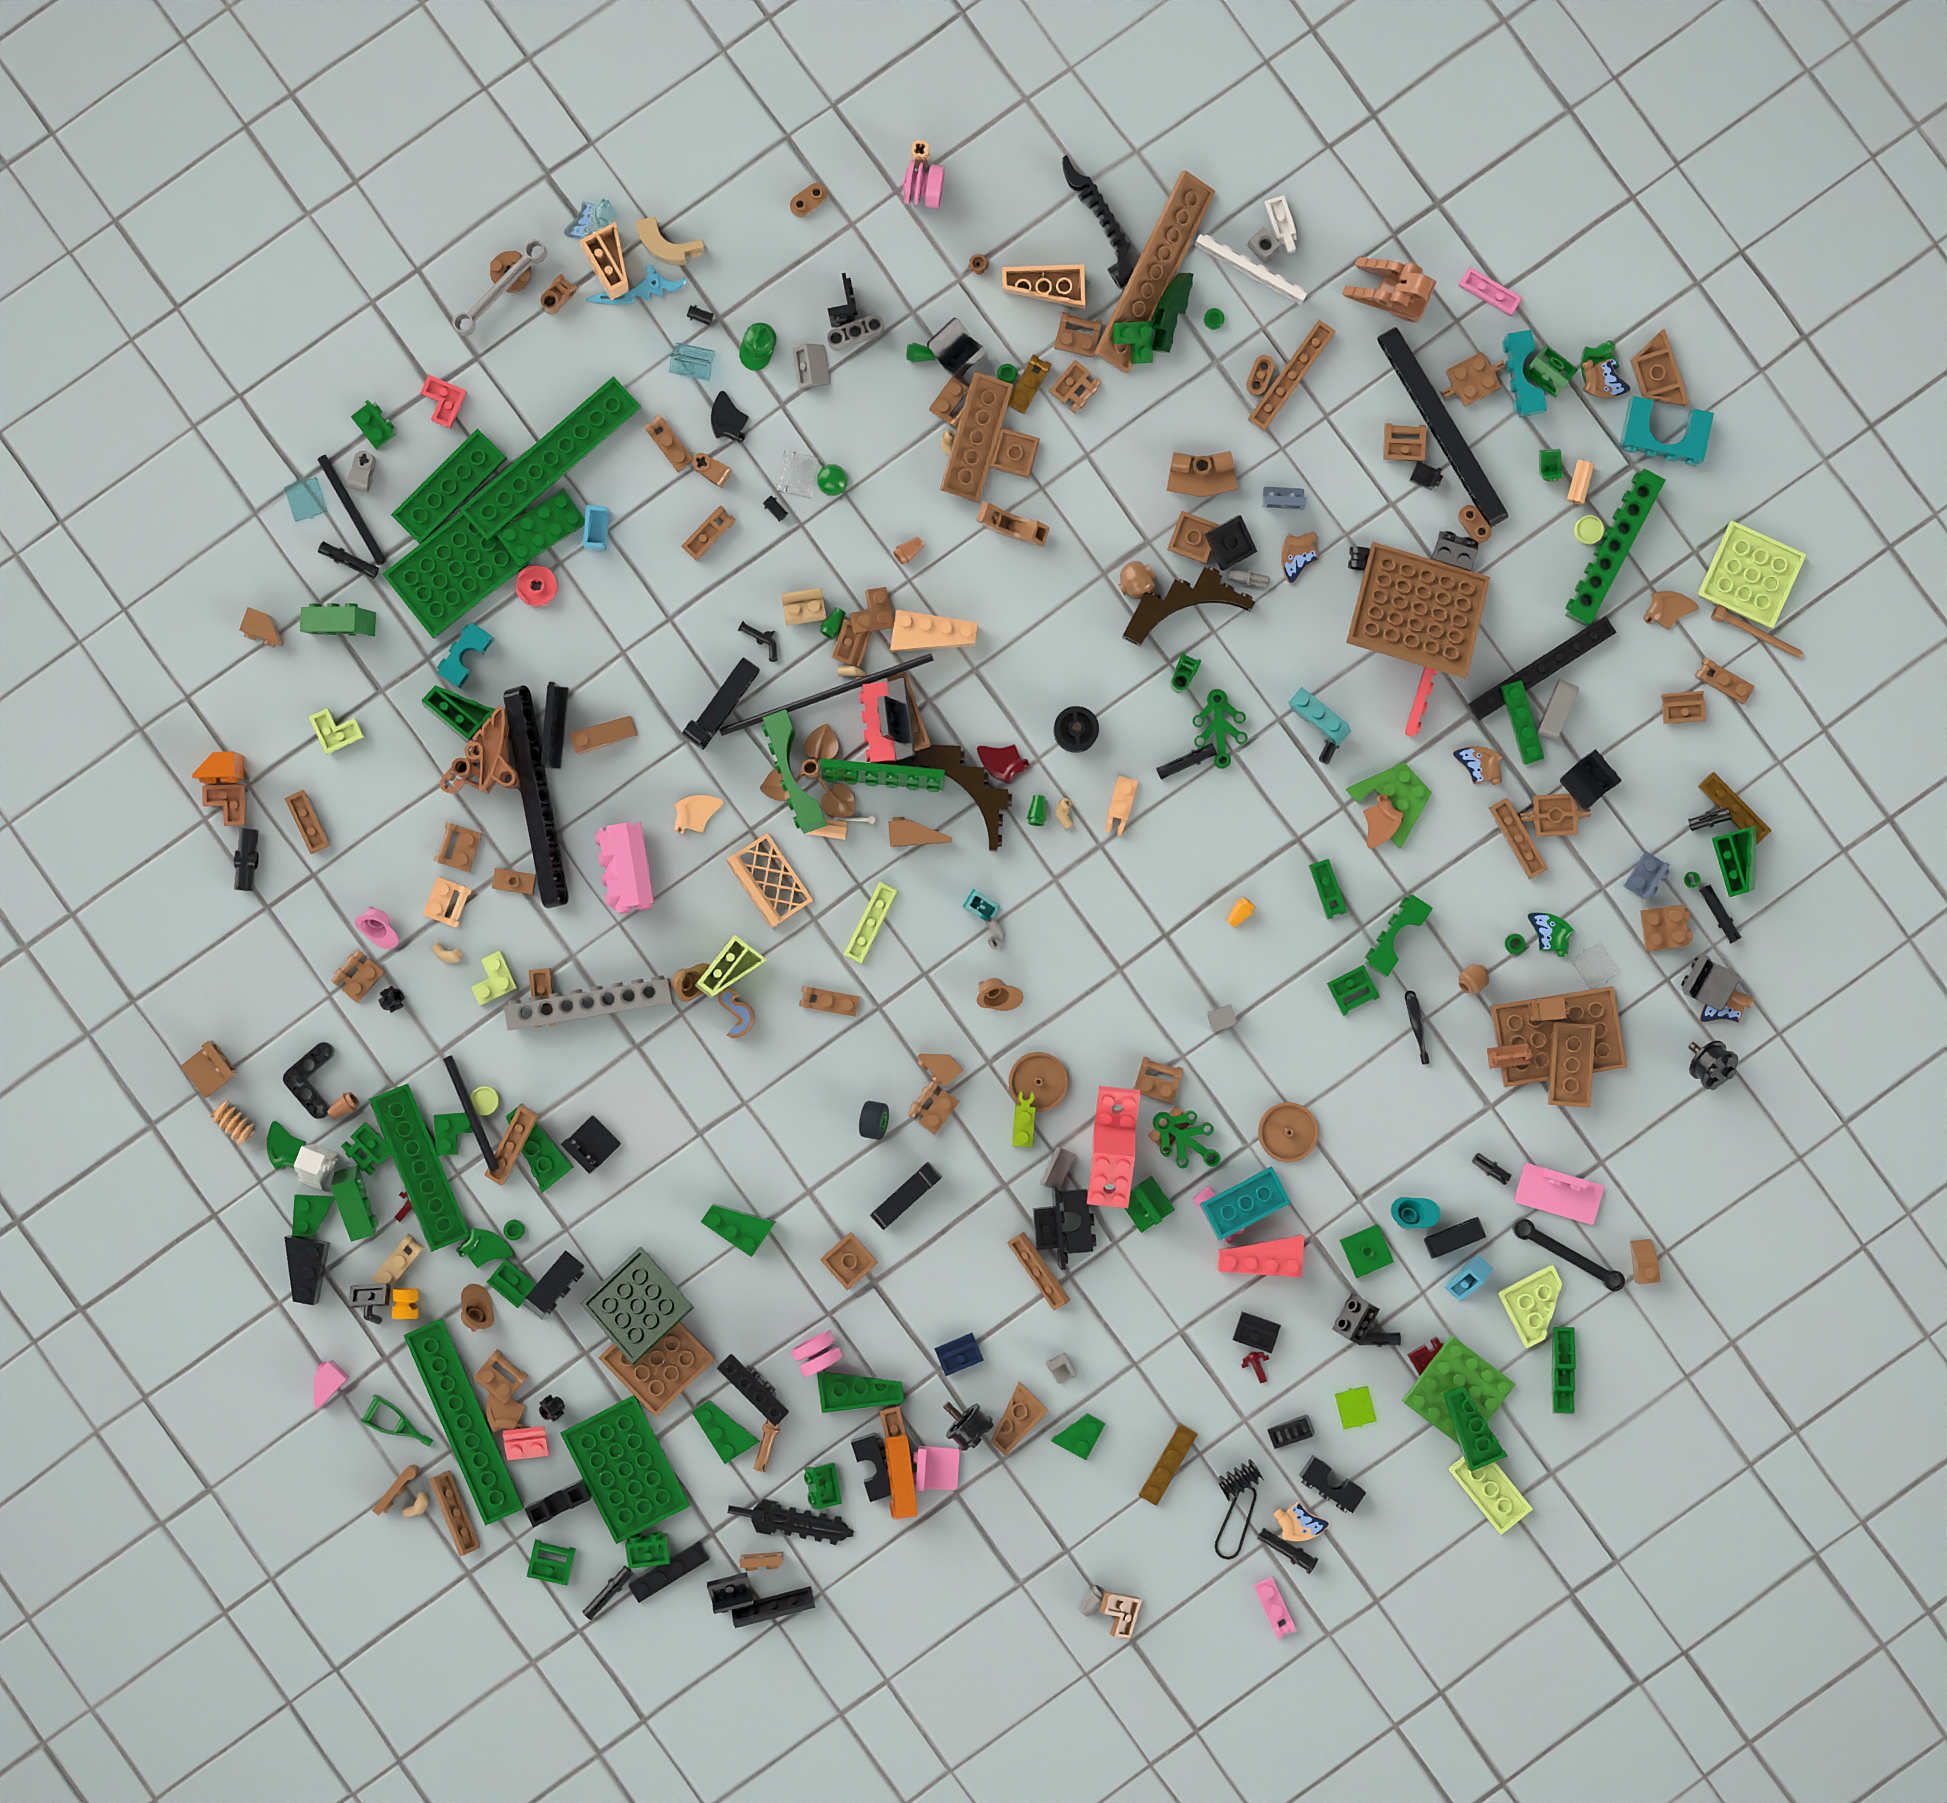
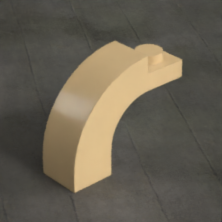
M655 216L635 220L637 231L644 247L653 257L661 262L670 265H687L686 256L696 258L701 256V253H705L702 239L683 244H673L666 241L660 235Z

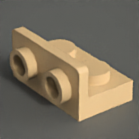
M822 588L789 592L781 595L786 626L827 619Z

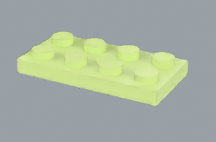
M1463 1456L1448 1468L1500 1535L1533 1510L1496 1462L1471 1472L1468 1470Z

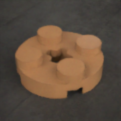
M505 251L497 255L490 263V276L493 283L496 284L507 272V268L512 267L523 255L517 251ZM531 266L506 290L508 293L519 292L528 285L532 273Z

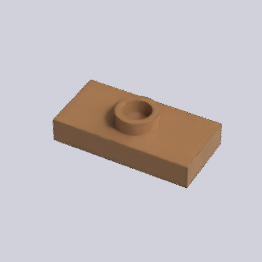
M495 868L492 889L533 895L536 874Z

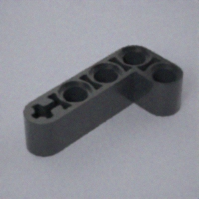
M928 1161L869 1216L882 1230H885L943 1176Z

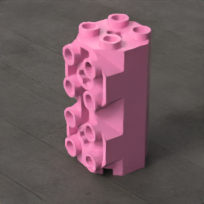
M640 821L635 822L636 826L631 825V822L606 826L607 831L602 827L599 828V832L595 833L596 843L601 846L602 852L598 853L600 865L606 868V873L602 874L603 885L608 889V894H605L606 904L619 914L631 912V908L637 907V910L651 909V904H655L642 822Z

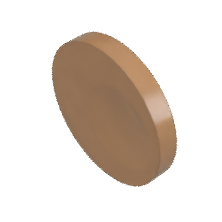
M1033 1052L1022 1056L1013 1065L1009 1074V1089L1012 1097L1018 1104H1021L1018 1098L1020 1090H1023V1097L1025 1099H1029L1031 1091H1033L1034 1100L1030 1105L1036 1106V1112H1043L1054 1108L1063 1100L1068 1088V1075L1065 1067L1056 1057L1044 1052Z
M1292 1102L1279 1103L1269 1108L1263 1114L1258 1126L1259 1142L1264 1151L1276 1160L1282 1162L1299 1161L1309 1155L1314 1149L1318 1140V1125L1312 1113L1302 1105Z

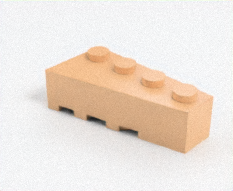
M1084 264L1002 267V289L1006 293L1085 309Z
M896 610L890 652L898 653L975 646L978 622Z

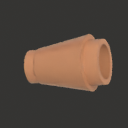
M917 536L897 546L893 554L902 565L909 563L924 547V543Z
M352 1092L343 1093L327 1112L335 1120L355 1111L356 1107L359 1106V1101Z

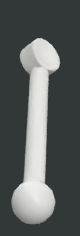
M869 816L868 818L833 817V820L860 821L869 822L870 824L876 822L874 816Z

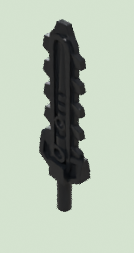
M763 1498L753 1510L728 1506V1514L751 1518L756 1533L771 1535V1532L775 1533L779 1529L784 1530V1535L791 1536L792 1532L799 1533V1537L802 1539H806L807 1535L814 1536L817 1542H821L823 1538L830 1539V1544L836 1545L838 1541L845 1540L847 1537H853L854 1530L848 1528V1525L842 1522L841 1516L828 1519L826 1513L813 1516L811 1515V1510H805L804 1513L796 1512V1507L783 1510L781 1505L777 1504L778 1501Z

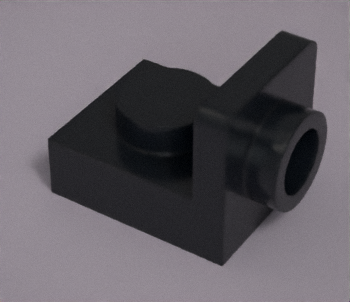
M1418 461L1409 481L1432 491L1435 486L1438 487L1441 483L1443 475H1440L1442 469L1439 467L1435 469Z

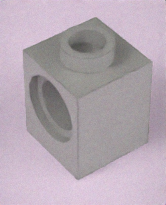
M1262 227L1249 239L1247 246L1264 263L1267 259L1273 260L1279 254L1280 243L1265 227ZM1260 243H1268L1270 245V249L1263 250L1260 247Z

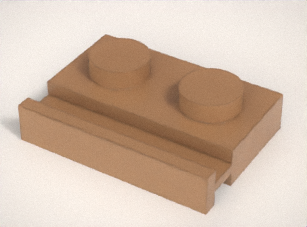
M844 619L830 658L859 668L872 631L854 634L851 621Z
M1704 691L1662 694L1663 724L1706 721L1705 701L1703 699Z
M783 1551L741 1555L739 1560L740 1568H745V1571L758 1570V1567L766 1566V1569H777L778 1565L783 1563Z

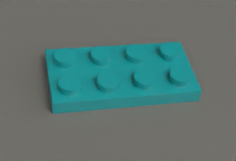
M1271 1166L1200 1203V1206L1218 1241L1283 1208L1290 1204L1291 1201Z

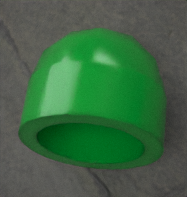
M1691 871L1684 876V883L1687 887L1695 888L1700 884L1701 878L1698 873ZM1693 874L1695 880L1694 885H1691L1689 875Z

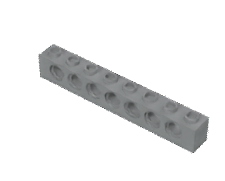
M662 975L651 977L652 981L650 982L637 979L632 980L631 985L623 986V982L610 984L611 988L608 989L596 986L590 987V992L582 993V989L570 991V995L562 996L560 992L549 994L550 998L541 999V996L530 997L529 1002L521 1003V999L508 1001L509 1005L504 1006L507 1030L670 1004L673 1002L669 979H664ZM648 986H652L655 989V995L652 998H647L644 995V989ZM626 990H632L635 994L634 999L630 1002H627L623 997ZM607 993H611L614 996V1002L611 1005H606L603 1001V997ZM588 996L594 1000L593 1006L589 1009L583 1006V1000ZM566 1000H570L573 1003V1009L570 1012L563 1010L562 1004ZM546 1003L551 1004L553 1007L550 1015H545L542 1012V1006ZM524 1007H529L532 1010V1016L528 1019L522 1016L521 1012Z

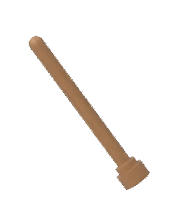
M1720 604L1715 607L1711 619L1717 622L1726 621L1796 658L1802 657L1803 652L1730 615L1726 607Z

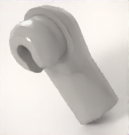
M991 917L986 921L990 929L988 943L991 948L998 949L1003 939V931L996 919Z

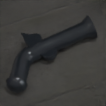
M742 621L738 631H743L756 638L758 645L766 643L769 646L768 660L776 662L778 660L777 644L772 638L775 630L762 633Z

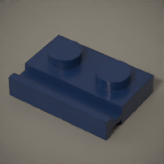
M973 1332L934 1348L945 1376L984 1361Z

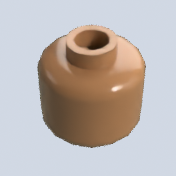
M1470 964L1459 975L1460 988L1467 994H1478L1489 983L1488 970L1483 965Z

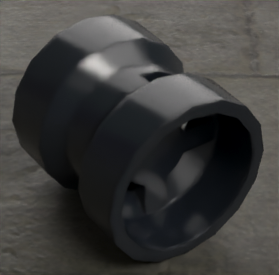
M1350 547L1349 554L1351 559L1348 561V568L1365 570L1370 548Z

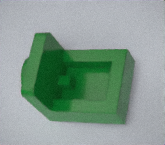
M1560 449L1539 450V474L1547 482H1555L1560 478H1564V474L1561 471Z

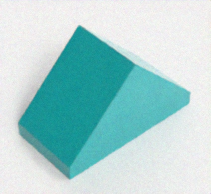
M975 889L971 891L962 906L984 921L994 917L1000 908L998 904Z

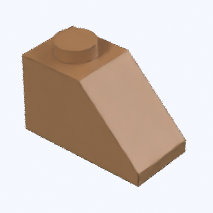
M1652 1240L1630 1241L1635 1283L1661 1282L1658 1259Z

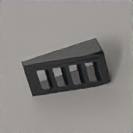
M1308 1414L1267 1429L1274 1449L1311 1438L1315 1433ZM1301 1423L1304 1424L1306 1429V1432L1304 1433L1300 1425ZM1292 1426L1296 1427L1298 1435L1295 1436ZM1286 1428L1290 1435V1438L1288 1439L1284 1431V1429ZM1276 1431L1280 1432L1283 1441L1279 1442Z

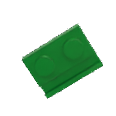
M507 1258L486 1282L516 1308L521 1306L525 1297L537 1284Z

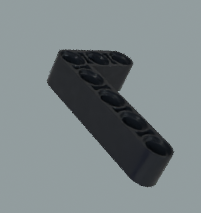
M743 657L696 722L691 720L682 732V736L699 749L704 750L760 672V668Z

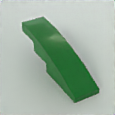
M1553 1327L1552 1414L1575 1413L1576 1355L1574 1327Z

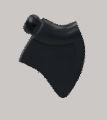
M720 391L711 411L713 434L716 439L727 437L738 443H743L746 434L741 431L747 423L749 416L734 406L725 391Z

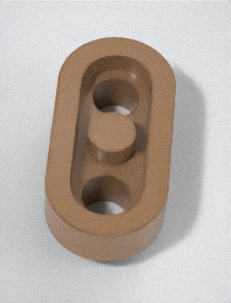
M820 183L808 186L792 198L790 202L791 212L797 217L808 215L826 201V188ZM815 190L820 191V195L814 196L813 192ZM798 202L804 204L802 208H798L796 205Z
M1261 355L1254 362L1246 383L1247 391L1253 396L1262 395L1267 388L1275 367L1274 361L1270 356ZM1261 364H1266V365H1267V369H1266V370H1262V369L1260 368V365H1261ZM1253 383H1258L1260 388H1253Z
M1464 506L1458 513L1459 522L1469 536L1477 543L1486 542L1492 533L1489 524L1475 506ZM1471 512L1473 514V518H1467L1466 513ZM1478 529H1483L1485 534L1479 535Z

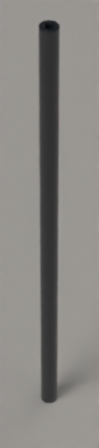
M932 653L719 728L721 736L764 721L763 717L786 709L789 713L862 687V684H870L934 661Z

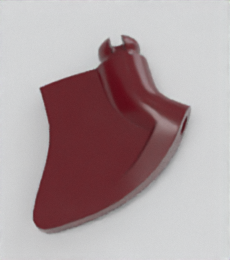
M1015 744L1004 748L977 747L978 756L985 769L1001 782L1010 784L1013 776L1030 768L1028 759H1020Z

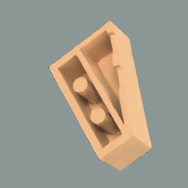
M616 222L581 239V250L610 300L628 292V281Z

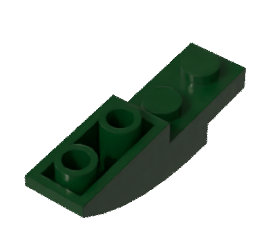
M1178 273L1166 287L1152 317L1153 330H1156L1153 342V351L1170 353L1175 327L1178 322V314H1185L1188 307L1190 289L1193 285V273Z

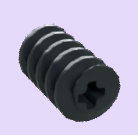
M1248 1459V1467L1241 1463V1471L1234 1467V1475L1227 1471V1479L1222 1475L1219 1476L1220 1483L1218 1484L1228 1501H1230V1493L1237 1497V1489L1244 1493L1245 1485L1252 1489V1481L1259 1485L1258 1478L1263 1479L1257 1466L1251 1459Z

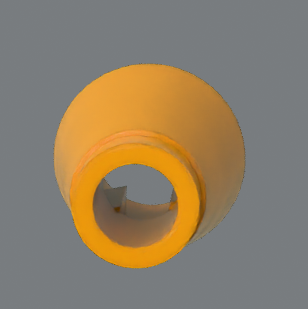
M1245 897L1241 900L1238 899L1226 920L1236 928L1237 925L1254 913L1253 910L1256 907Z

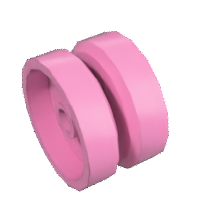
M827 1330L803 1342L790 1351L795 1361H801L808 1357V1360L804 1361L799 1367L803 1377L826 1369L844 1356L839 1346L826 1349L835 1340L831 1330Z

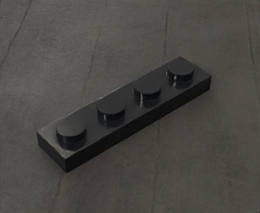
M699 1540L670 1558V1564L655 1567L629 1583L628 1586L638 1603L710 1560V1557Z
M808 1586L755 1600L754 1604L745 1608L733 1609L731 1612L733 1625L735 1628L816 1607L812 1587Z

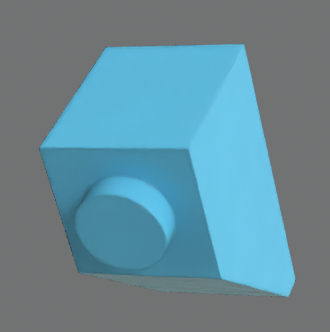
M1476 1255L1461 1268L1445 1288L1456 1299L1461 1301L1486 1281L1493 1267L1481 1256Z

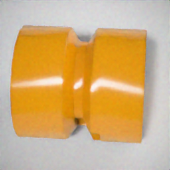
M393 1288L392 1301L395 1302V1305L391 1307V1318L418 1319L419 1306L416 1305V1302L419 1301V1289Z

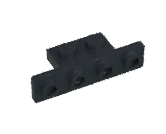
M905 678L888 682V697L881 696L877 698L880 732L882 737L894 741L895 755L898 761L915 756Z
M1051 1186L1053 1206L1033 1208L1036 1249L1057 1248L1058 1267L1061 1270H1066L1065 1264H1068L1067 1251L1064 1252L1063 1244L1067 1243L1065 1231H1062V1223H1065L1064 1212L1060 1211L1063 1195L1062 1191H1059L1056 1186Z
M730 1354L717 1367L774 1426H777L789 1413V1410L776 1398L775 1387L769 1381L765 1383L760 1378L761 1373L752 1366L750 1368L748 1365L745 1367L733 1354Z

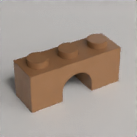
M1564 997L1528 1000L1530 1021L1565 1019L1566 1014L1569 1013L1568 1002L1564 1000Z

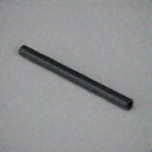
M327 455L319 457L317 460L377 565L385 563L387 561Z
M453 1055L448 1056L443 1061L490 1173L497 1171L500 1167Z

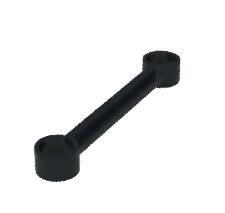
M1520 1218L1514 1222L1512 1230L1517 1238L1522 1240L1530 1239L1598 1278L1608 1290L1619 1291L1624 1287L1625 1277L1621 1272L1603 1268L1535 1229L1534 1224L1528 1219ZM1522 1221L1528 1222L1531 1227L1530 1233L1526 1236H1521L1519 1233L1518 1224ZM1611 1273L1618 1274L1621 1279L1620 1284L1615 1288H1611L1612 1286L1609 1284L1608 1276Z

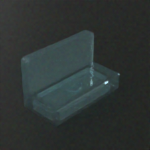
M675 343L670 356L669 373L709 381L715 351Z

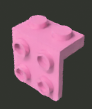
M919 1446L918 1452L914 1451L913 1464H917V1472H913L914 1485H916L915 1491H924V1488L956 1490L958 1485L959 1449Z

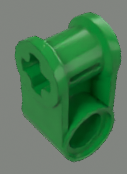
M1185 652L1182 653L1170 682L1171 689L1174 692L1183 693L1187 690L1202 660L1193 659L1187 656ZM1175 679H1184L1186 685L1178 687L1175 684Z

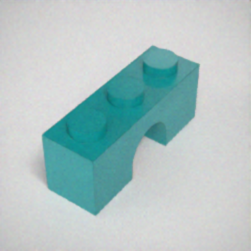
M472 622L462 629L460 633L462 637L458 642L455 641L449 649V656L447 659H442L437 667L439 669L437 674L460 689L472 673L463 665L464 654L470 650H476L484 655L495 639Z
M1303 687L1288 702L1295 713L1306 722L1308 720L1312 722L1336 746L1351 732L1348 723Z

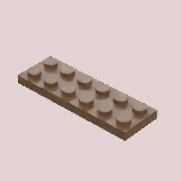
M979 372L973 373L939 489L940 491L979 503L1013 384Z

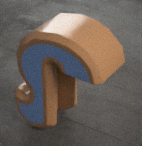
M726 988L719 993L718 1002L739 1019L726 1036L739 1038L751 1030L755 1022V1013L747 1003L736 1001V998L740 996L737 991Z

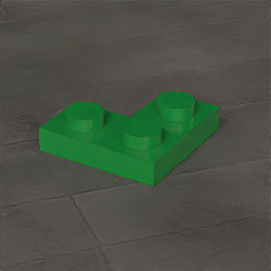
M1153 321L1113 323L1114 344L1131 343V364L1153 363Z
M466 1113L433 1115L437 1155H457V1134L474 1133Z

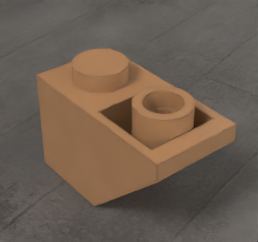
M247 607L239 629L245 633L244 637L254 641L257 638L263 639V644L274 648L276 644L283 646L284 642L272 617Z
M920 1053L917 1056L920 1059L917 1063L925 1071L929 1069L934 1074L931 1078L938 1086L943 1084L946 1087L963 1071L950 1055Z

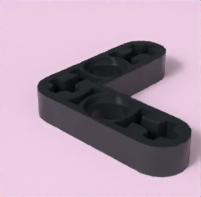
M327 1042L317 1044L283 1075V1082L310 1115L316 1119L325 1118L330 1107L307 1079L334 1056V1047ZM321 1047H328L329 1050L327 1051V1053L329 1055H322L321 1057H319L318 1059L321 1061L319 1063L318 1060L314 1056H312V1054L314 1053V1055L317 1056L322 1052V1050L320 1049ZM306 1059H311L314 1062V1068L310 1071L305 1070L303 1067ZM289 1074H297L296 1081L299 1084H301L302 1082H304L305 1084L300 1086L296 1091L295 1087H298V1085L295 1082L288 1081L290 1079ZM304 1088H308L312 1092L311 1098L308 1100L301 1097V1091ZM317 1097L318 1100L315 1101V1103L318 1106H324V1108L322 1109L324 1113L316 1114V1106L314 1104H311L309 1106L308 1103L314 1101V1099Z

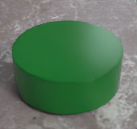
M1217 308L1209 309L1204 315V324L1208 329L1217 330L1224 323V314Z
M513 1219L505 1224L503 1232L507 1239L515 1241L524 1235L525 1227L521 1221Z

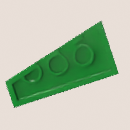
M1458 1386L1443 1393L1469 1471L1472 1472L1508 1456L1463 1386Z

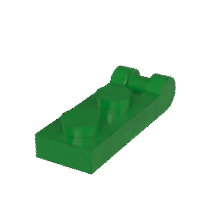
M1329 859L1308 865L1327 920L1339 913L1340 915L1346 914L1347 910ZM1336 900L1337 906L1330 908L1329 902Z

